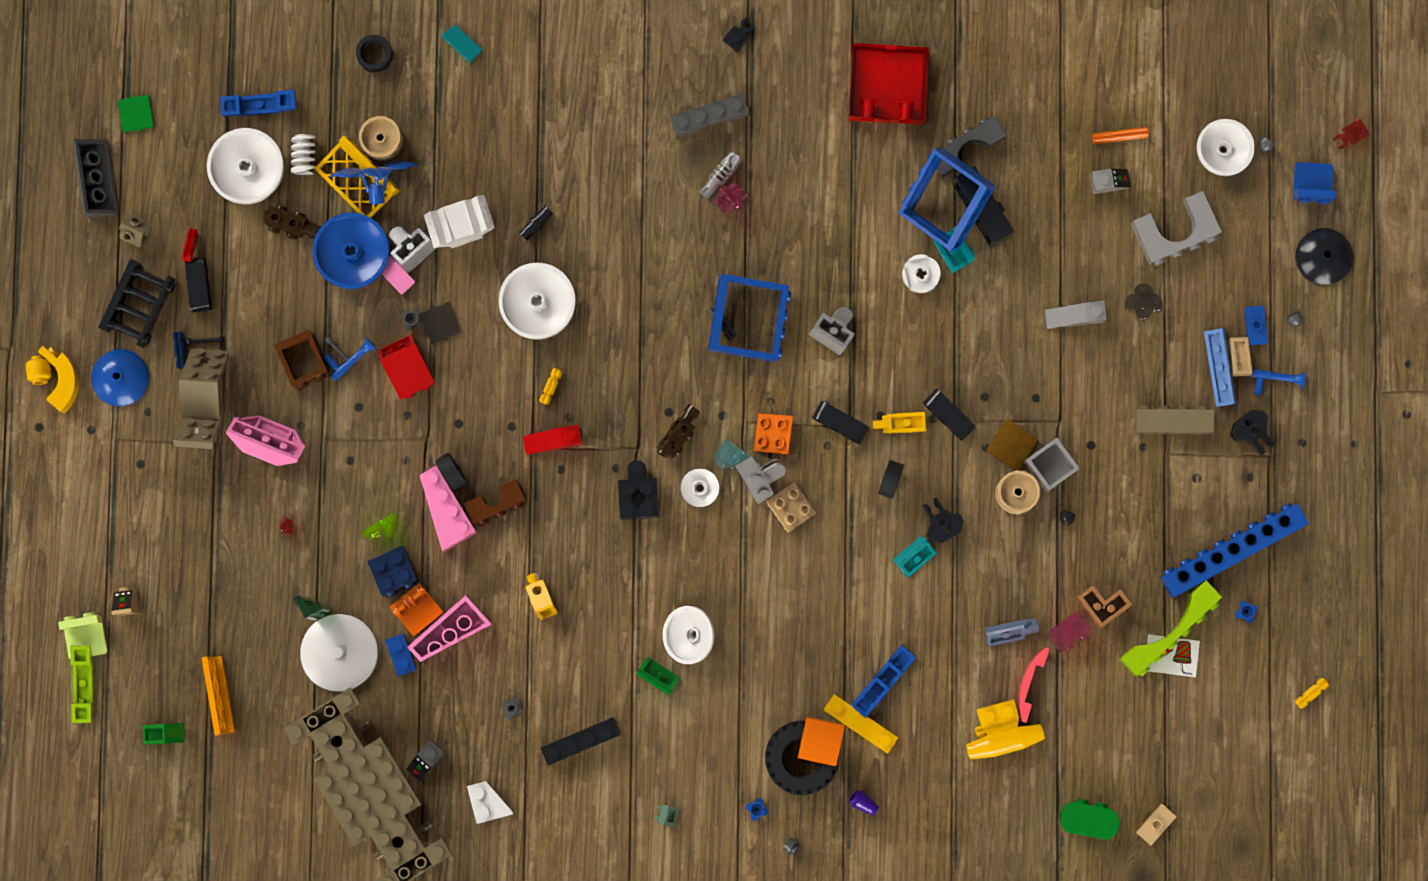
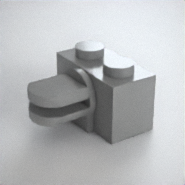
M400 226L393 228L389 234L391 242L396 246L390 254L407 274L436 249L433 248L432 241L419 227L411 235Z
M846 307L837 309L832 317L822 313L808 335L838 355H841L855 335L847 329L853 314Z
M751 456L735 466L757 504L774 495L769 484L785 475V467L778 459H773L761 466Z

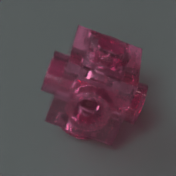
M734 182L729 186L727 184L718 191L719 195L713 202L726 215L733 210L738 211L744 205L743 201L747 195Z

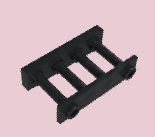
M130 258L98 328L107 333H110V330L116 329L138 339L136 345L144 349L145 345H148L152 338L150 334L169 293H172L175 289L176 283L174 282L176 279L168 275L165 281L142 271L140 268L141 264ZM139 277L162 287L158 298L134 288L132 285L134 279ZM131 294L153 304L154 307L151 314H145L125 305L126 296ZM124 312L145 321L146 324L142 333L117 322L118 313Z

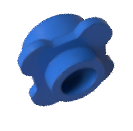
M1241 601L1239 603V610L1235 613L1236 618H1242L1247 623L1253 622L1255 612L1258 610L1257 606Z
M757 798L755 802L747 803L746 810L750 812L753 821H757L759 817L768 814V809L764 807L763 799Z

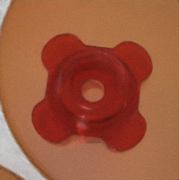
M284 517L283 521L280 522V533H283L284 537L293 534L292 519H287V517Z

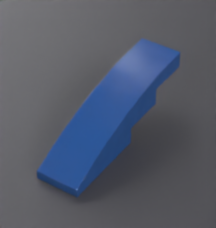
M901 645L851 706L866 718L915 660L916 656Z

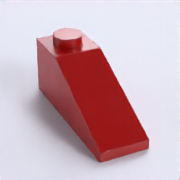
M579 425L560 427L523 436L526 455L583 445Z

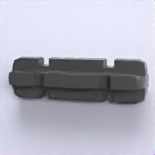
M714 306L709 309V313L712 317ZM723 315L721 331L724 332L727 340H731L736 336L733 328H730L731 325Z

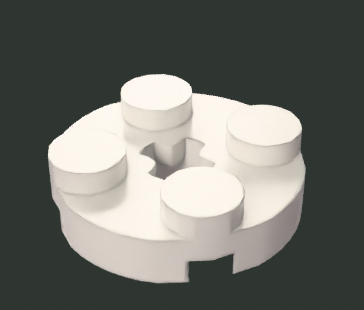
M923 254L911 257L905 263L902 271L904 284L910 291L917 293H927L933 290L938 284L941 275L938 263L931 257ZM918 269H922L923 272L926 271L927 274L924 275V279L916 276Z

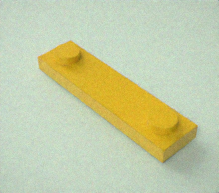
M835 694L824 708L825 712L887 754L898 739L897 736L869 717L865 718L850 704Z

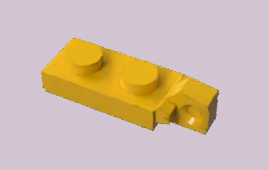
M925 412L887 414L882 416V420L872 422L873 430L883 429V433L888 434L927 431Z

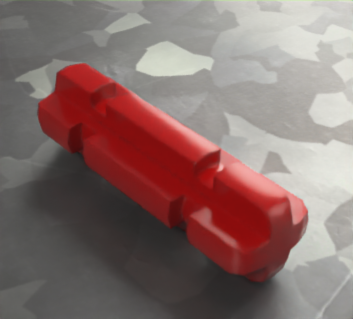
M190 228L187 231L182 252V260L184 262H191L193 259L192 254L194 253L198 238L197 229Z

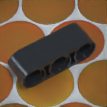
M205 256L195 257L191 262H185L190 310L192 313L211 311L212 303Z
M935 389L923 401L926 408L961 441L975 429L976 426L938 389Z
M824 401L820 402L812 416L817 422L857 444H861L869 430V427Z

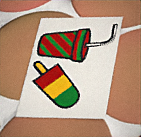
M1148 634L1147 644L1154 643L1165 636ZM1178 638V644L1171 650L1167 648L1162 653L1164 657L1157 663L1153 661L1148 666L1150 668L1149 671L1196 677L1200 641Z

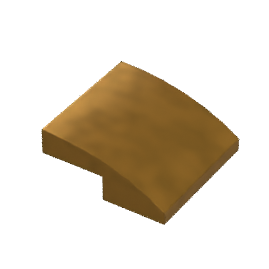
M1007 418L986 451L1001 460L1008 467L1019 471L1038 439Z

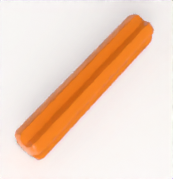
M1147 127L1094 133L1092 141L1093 144L1147 138L1149 131Z

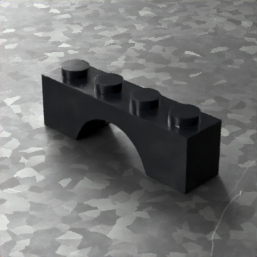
M612 717L543 746L541 751L549 766L618 737L620 732Z

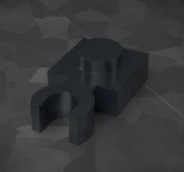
M747 18L741 21L740 28L734 25L722 39L736 53L749 40L746 34L751 33L755 28L754 24L749 28L744 26L748 20Z

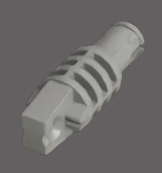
M731 152L709 175L710 180L699 193L706 199H709L718 187L723 186L742 159L734 152Z

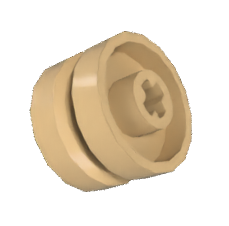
M385 116L369 118L359 131V142L362 149L371 159L377 162L393 160L400 154L403 148L404 139L399 127L392 119Z
M1018 470L1008 473L999 480L995 491L998 505L1010 514H1022L1029 511L1036 505L1040 496L1039 484L1033 475ZM1015 489L1021 491L1022 494L1017 496L1015 494Z

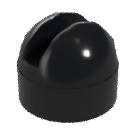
M1061 511L1060 522L1064 525L1066 520L1069 526L1074 522L1076 514Z

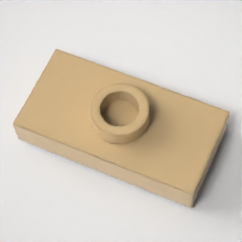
M1229 338L1228 345L1232 376H1251L1253 371L1249 338Z
M1161 803L1136 833L1151 846L1177 816Z

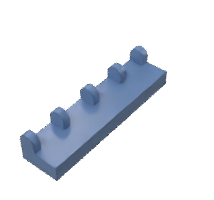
M1224 328L1204 332L1216 407L1238 404L1228 353L1229 346L1227 345L1225 335L1226 329Z

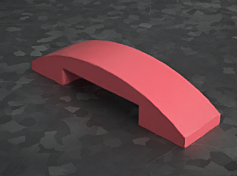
M1043 648L1039 651L1023 674L1018 692L1020 722H1027L1032 704L1025 702L1035 667H1044L1049 648Z

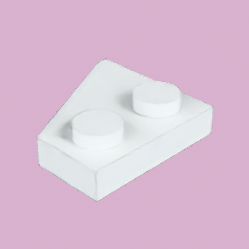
M487 781L467 786L477 824L513 814L511 808L506 805Z

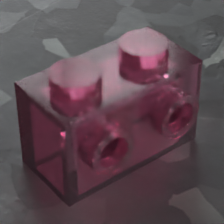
M1077 610L1048 631L1046 635L1059 652L1065 651L1067 653L1075 647L1074 642L1079 639L1083 641L1091 635L1089 631L1092 630V627L1080 611Z

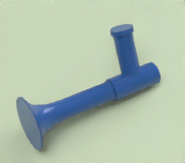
M365 336L363 346L341 366L331 357V354H327L323 359L334 370L330 376L337 381L364 354L371 350H378V348Z
M1252 369L1253 374L1251 377L1257 378L1254 395L1262 396L1264 379L1293 382L1300 385L1302 390L1304 389L1306 370L1302 374L1290 375Z

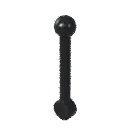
M187 338L185 343L191 345L192 343L225 342V338Z

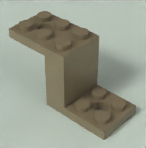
M201 348L190 350L179 378L181 421L173 439L174 446L213 449L224 418L222 376L229 360V351L219 349L203 350Z

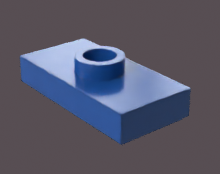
M1264 306L1245 307L1244 316L1249 346L1268 344Z

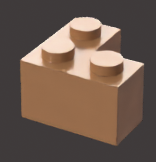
M1092 585L1075 597L1098 629L1132 606L1121 589L1104 600L1094 585Z

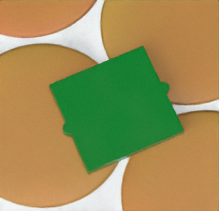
M132 95L131 98L117 100L123 133L131 131L140 132L142 129L154 127L149 95L137 97Z

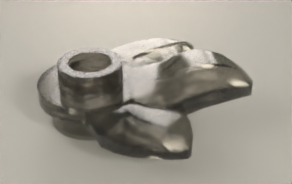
M1141 283L1135 287L1134 293L1127 296L1124 307L1125 310H1134L1138 319L1143 322L1149 318L1152 310L1161 312L1163 304L1160 296L1153 293L1150 285ZM1142 290L1147 291L1145 296H1141Z

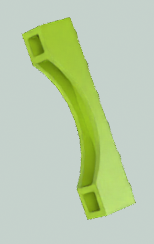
M1207 580L1201 582L1189 593L1185 613L1178 625L1169 634L1154 643L1132 646L1119 660L1134 676L1139 674L1143 676L1150 670L1148 666L1153 661L1157 663L1164 657L1162 653L1167 648L1171 650L1178 644L1177 639L1181 635L1185 637L1192 631L1191 626L1195 622L1199 624L1206 618L1205 613L1209 609L1213 611L1220 605L1221 595Z

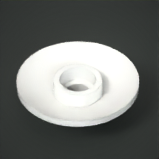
M694 469L684 476L681 483V493L690 505L705 507L717 498L719 483L712 472L706 469ZM698 485H702L704 487V490L702 492H698L696 490V487Z

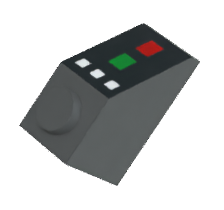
M429 740L412 760L407 770L421 782L444 756L446 751L433 740Z

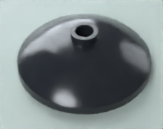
M1320 228L1307 233L1300 240L1296 248L1295 260L1298 270L1308 281L1318 285H1331L1342 280L1350 271L1353 263V251L1349 241L1341 233L1333 229ZM1325 251L1330 253L1329 258L1324 256Z

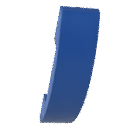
M283 90L272 94L242 97L239 95L220 97L221 116H254L296 109L295 90Z

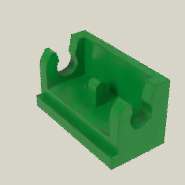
M649 657L645 659L636 673L637 676L668 696L680 679V677Z

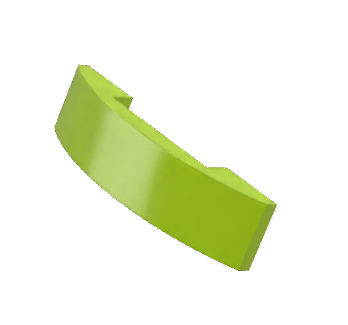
M71 645L70 657L71 665H73L72 723H92L94 671L91 645Z

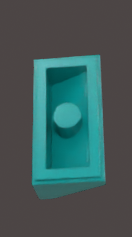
M453 25L441 35L442 39L469 64L482 51L456 25Z
M920 536L896 556L893 561L908 578L937 552L923 536Z

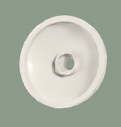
M1220 119L1213 121L1202 130L1198 137V158L1208 171L1216 175L1231 176L1238 174L1249 165L1253 158V137L1243 124L1235 120ZM1224 147L1226 149V153H1222L1220 151V148Z
M682 606L674 610L666 619L663 628L664 646L668 654L677 662L682 664L698 663L707 657L713 647L714 627L709 616L700 608Z

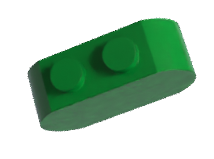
M1077 798L1076 802L1070 801L1061 808L1059 822L1063 830L1068 833L1108 840L1119 829L1118 815L1113 809L1107 808L1108 804L1096 802V805L1088 804L1089 800Z

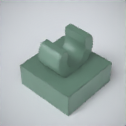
M664 804L663 806H657L661 813L660 817L654 816V819L658 820L659 824L674 827L679 808Z

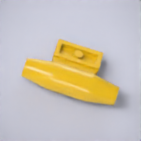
M1011 699L976 709L980 726L987 735L966 744V749L970 760L991 758L1025 749L1044 740L1045 736L1041 724L1018 726V711L1015 700Z

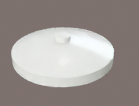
M239 128L225 133L214 143L208 155L207 173L212 186L222 197L237 204H253L266 199L277 189L283 177L284 160L279 147L271 137L256 129Z
M529 263L520 266L508 275L501 286L499 293L501 315L509 328L522 337L537 340L552 337L568 325L574 314L576 300L573 286L567 276L552 265Z
M345 614L329 615L315 622L306 632L300 651L302 666L307 676L316 685L326 690L340 692L350 687L354 689L362 685L372 675L378 661V644L371 629L360 619Z

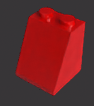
M412 334L378 350L379 359L400 400L403 398L409 399L415 395V392L421 389L425 391L435 383Z

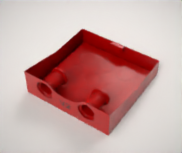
M853 43L848 121L924 125L929 47Z

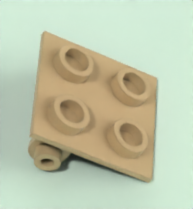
M795 482L766 501L767 506L772 509L774 516L778 518L777 520L781 522L784 530L787 532H791L816 514Z

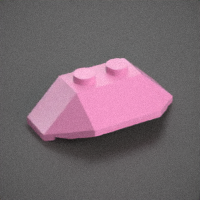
M262 416L234 417L226 431V434L242 452L276 466L296 463L305 449V445L294 429Z

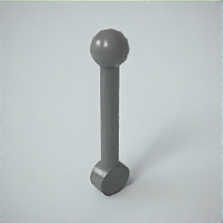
M330 337L325 338L326 344H330L346 361L349 359L332 342Z

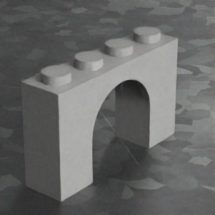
M1203 191L1187 197L1183 201L1192 223L1191 234L1184 241L1172 242L1165 239L1159 233L1151 213L1131 223L1149 265L1155 264V266L1166 262L1165 258L1172 256L1174 259L1183 255L1182 251L1186 249L1193 251L1201 247L1200 243L1207 241L1209 244L1218 240L1217 236L1222 232Z

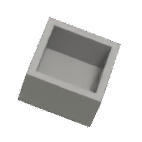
M1055 438L1024 461V464L1046 493L1080 469L1058 438Z

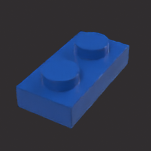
M404 634L385 640L398 676L417 670L411 652L407 648L408 643Z

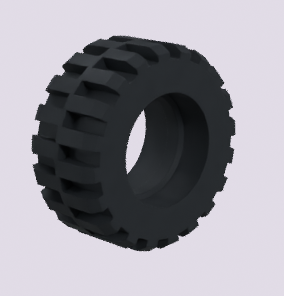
M794 721L783 725L772 735L765 751V764L771 779L782 790L794 795L814 794L824 789L835 777L839 766L838 756L836 766L819 763L818 768L807 776L794 775L786 768L784 752L790 743L802 739L805 721Z

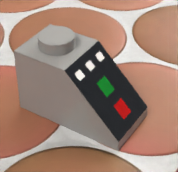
M1105 169L1092 171L1090 174L1092 194L1131 188L1127 169Z

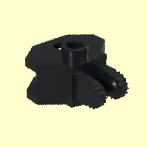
M1251 410L1232 424L1230 436L1234 442L1252 444L1260 455L1265 453L1264 448L1257 441L1260 437L1268 447L1272 448L1274 446L1273 441L1267 435L1268 415L1265 411Z
M936 497L933 499V503L940 512L939 514L934 516L929 505H922L929 517L928 521L930 523L926 536L929 542L943 543L960 533L964 520L960 514L948 513L947 510H944ZM944 529H949L950 533L945 534Z

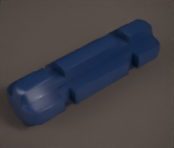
M178 331L172 334L175 341L173 343L174 353L177 359L175 362L177 369H183L186 363L185 342H183L184 333Z

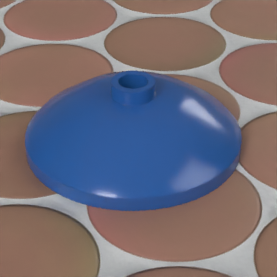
M117 349L105 353L97 360L92 370L91 383L96 395L105 403L113 406H127L138 401L145 393L149 383V372L145 362L137 354L129 350ZM119 373L120 378L115 380L114 375Z

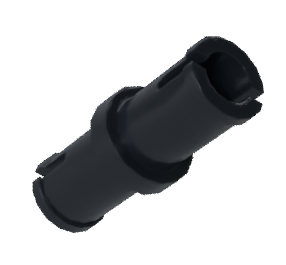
M544 205L518 233L528 240L538 229L542 228L541 225L553 213Z

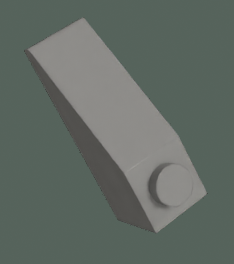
M1104 301L1080 303L1044 310L1047 329L1104 323L1107 320Z

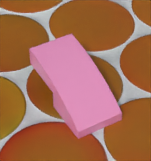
M389 255L388 264L382 275L402 295L415 281Z

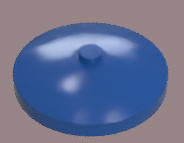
M343 213L332 217L321 226L315 236L312 253L317 270L329 283L343 289H359L372 284L382 275L388 264L390 248L385 232L373 219L359 213Z

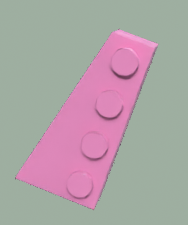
M434 466L422 473L420 479L442 551L446 552L476 534L477 531L439 467Z

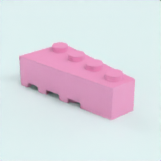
M465 595L408 645L407 648L421 662L490 626L492 623L470 598Z

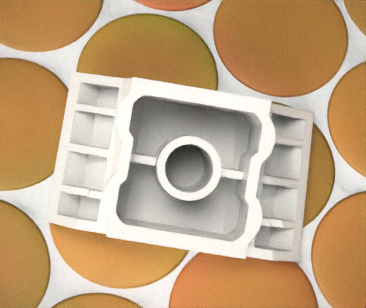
M485 195L463 200L436 211H430L424 215L433 248L461 246L482 239L485 233L495 228Z

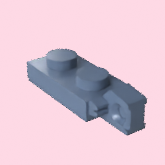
M1037 619L1019 620L985 628L986 642L989 647L1026 639L1025 636L1039 632Z

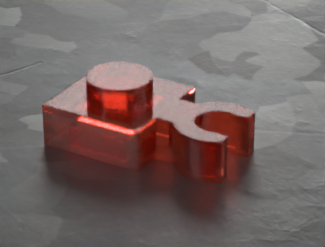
M1359 118L1343 128L1344 134H1338L1334 137L1333 141L1337 139L1343 141V145L1339 147V150L1348 145L1349 141L1353 146L1370 135V133Z

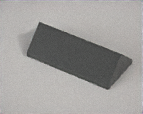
M73 139L83 214L89 219L118 214L108 140Z

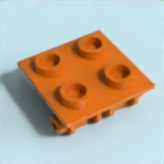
M758 413L754 451L780 453L781 455L789 454L794 416Z
M420 583L390 606L394 615L400 619L413 637L444 613Z

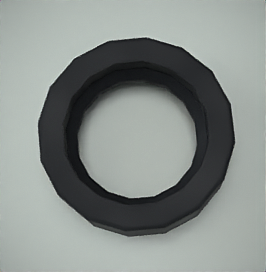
M369 35L359 41L356 47V57L359 64L365 70L378 73L390 66L393 60V51L389 42L384 37ZM371 43H378L385 49V58L379 64H370L364 59V49Z
M449 453L435 460L443 476L454 491L467 484L465 476Z
M889 460L878 492L879 495L893 499L904 464Z

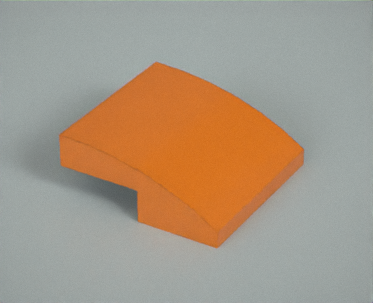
M806 717L798 758L836 766L845 725Z

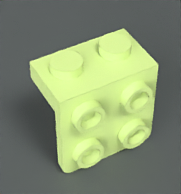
M94 612L83 614V618L76 619V616L64 617V621L58 622L59 630H64L69 659H71V645H91L92 656L107 653L101 615H95Z

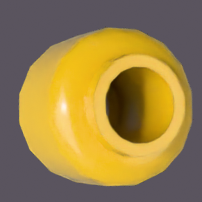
M33 356L31 360L26 362L25 368L28 381L32 382L33 385L48 383V380L52 377L51 364L47 359H43V356Z

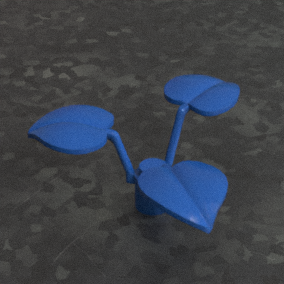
M392 161L386 163L385 167L345 168L331 174L330 178L334 176L361 177L365 184L366 192H369V203L382 204L385 203L384 191H386L389 174L394 169H404L412 166L417 168L418 164L408 161ZM364 173L374 177L375 183H371L370 187ZM384 177L383 186H382V183H378V180L381 181L382 178Z

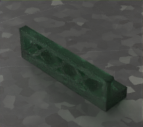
M300 595L294 598L305 619L318 621L334 612L330 604L321 602L314 604L311 598Z

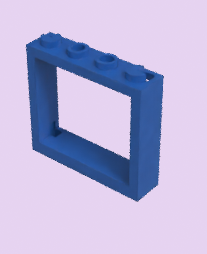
M937 148L927 156L928 161L919 170V177L911 185L910 193L902 201L903 205L898 214L949 251H956L961 248L996 185L944 148ZM942 160L980 186L951 237L914 211Z
M727 274L719 275L707 351L768 362L778 361V358H781L782 355L780 342L785 336L783 323L788 317L786 303L790 301L791 291H788L789 285ZM728 282L781 291L771 354L719 345Z

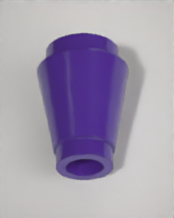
M856 790L849 800L853 808L872 816L875 815L879 808L864 791Z

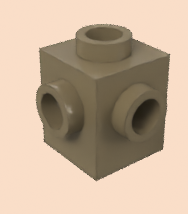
M131 214L126 220H122L119 226V230H121L119 238L140 248L149 238L152 224Z

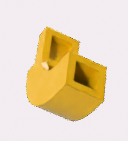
M42 346L38 352L56 368L58 373L57 386L46 400L58 411L65 414L73 405L79 391L77 368L66 354L61 353L59 355L52 347L46 348Z

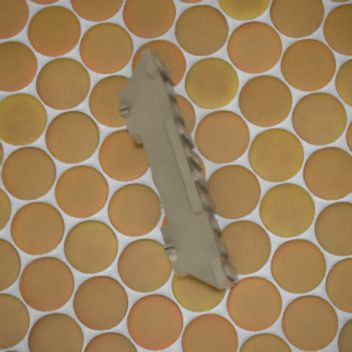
M350 687L285 727L284 731L293 746L311 736L319 749L318 752L312 755L313 758H315L316 762L321 758H324L330 769L314 778V781L353 846L371 836L379 851L372 854L373 857H376L374 858L375 861L384 857L391 869L375 879V881H411L451 856L452 853L443 838L430 846L428 845L423 832L433 827L432 823L427 825L431 822L429 819L418 825L411 817L409 812L422 805L382 737L368 745L364 739L363 732L373 727L370 724L371 722L367 720L359 726L348 714L349 711L361 704ZM336 736H340L343 740L340 747L334 745V738ZM399 836L403 839L402 847H397L394 844L395 837Z

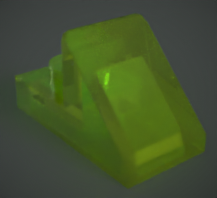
M393 512L361 531L363 537L373 540L381 535L380 532L383 531L388 541L392 542L398 515Z

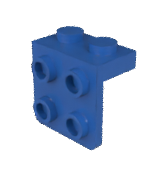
M1297 162L1294 166L1293 200H1299L1301 203L1316 201L1319 204H1330V202L1336 199V191H1332L1333 166L1331 164Z

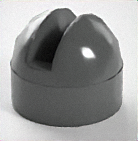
M1263 136L1258 142V148L1262 152L1270 151L1275 145Z
M1300 311L1286 317L1288 323L1294 327L1300 326L1303 322V316Z

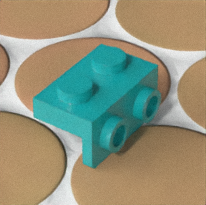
M956 226L946 234L951 237L954 230L956 229ZM933 240L952 274L975 260L973 249L965 241L959 250L949 251Z

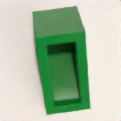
M184 723L143 725V745L185 742Z

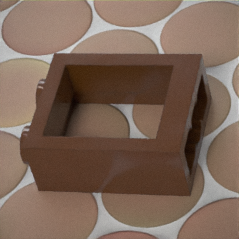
M310 330L274 345L290 384L294 389L298 388V390L306 388L309 386V382L314 380L316 382L322 381L327 378L326 375L330 374L314 335ZM309 342L321 369L295 380L284 352Z

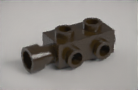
M280 205L276 207L270 206L269 210L265 211L263 220L264 224L269 227L268 230L279 234V231L286 232V236L294 240L297 237L302 238L303 235H307L310 239L314 240L321 226L316 224H308L309 220L305 218V214L294 211V214L287 212L288 209ZM279 215L278 220L274 221V216ZM296 221V226L291 227V222Z
M687 404L683 410V415L671 424L669 431L660 440L656 448L658 449L657 453L662 457L674 458L678 456L683 449L682 445L693 436L695 426L691 422L698 417L700 411L692 405Z

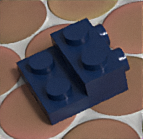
M403 546L367 561L383 597H393L398 594V590L402 588L408 590L416 586L415 582L419 581Z

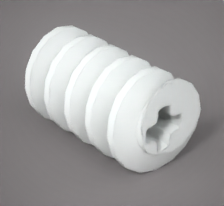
M298 134L291 139L292 143H294L291 149L295 151L291 153V157L294 158L291 161V165L295 166L291 168L292 173L297 175L314 174L309 172V170L315 168V166L310 165V162L315 161V158L310 157L311 154L315 153L310 147L316 144L310 142V140L315 139L316 136Z

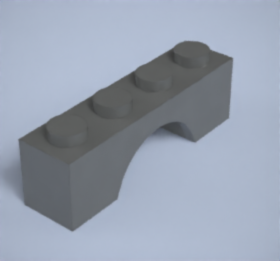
M742 93L670 116L676 139L715 123L731 122L749 116V111Z
M995 116L990 119L986 117L979 122V126L976 128L970 127L966 129L960 138L954 137L950 139L944 149L957 158L958 152L964 146L977 143L989 149L1004 140L1006 133ZM942 160L936 172L940 178H943L956 169Z

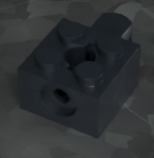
M638 460L632 461L628 465V480H618L620 519L659 518L657 478H647L645 464Z

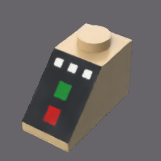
M131 587L119 588V592H114L112 615L124 616L140 613L137 590H131Z

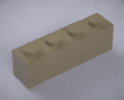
M1139 406V409L1134 411V434L1214 433V410L1209 409L1208 406H1197V409H1189V406H1178V409H1170V406H1158V409H1151V406Z

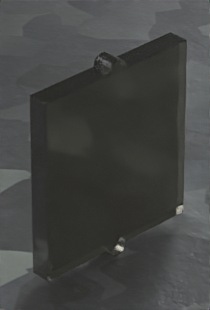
M449 302L437 307L433 306L432 309L420 313L432 344L442 340L447 341L450 337L461 333Z

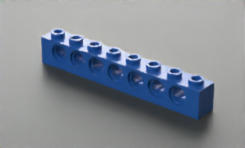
M1290 502L1280 508L1282 511L1275 515L1272 512L1264 516L1265 521L1259 524L1255 521L1248 525V530L1242 533L1239 530L1230 535L1232 539L1226 542L1222 539L1213 544L1215 548L1208 551L1206 548L1197 553V558L1191 560L1189 557L1180 562L1181 566L1174 570L1171 567L1163 572L1164 576L1160 577L1169 596L1171 598L1178 596L1308 525L1309 523L1298 503L1292 505ZM1282 516L1288 520L1286 527L1281 526L1279 522ZM1264 526L1270 527L1271 534L1269 536L1264 535ZM1247 535H1252V536H1253V538H1254V543H1253V545L1247 544V542H1246V536H1247ZM1231 544L1237 546L1238 551L1236 554L1230 553L1229 546ZM1214 553L1219 554L1221 557V561L1218 564L1212 560ZM1197 562L1202 563L1204 566L1202 573L1197 572L1195 569ZM1181 571L1187 574L1185 582H1181L1178 578V574Z

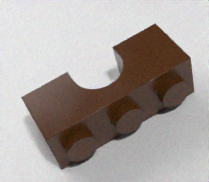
M516 479L498 487L502 498L499 504L495 506H488L482 496L464 503L474 526H484L489 523L488 519L496 517V519L501 518L507 514V510L513 508L515 511L524 506L523 503L527 500Z

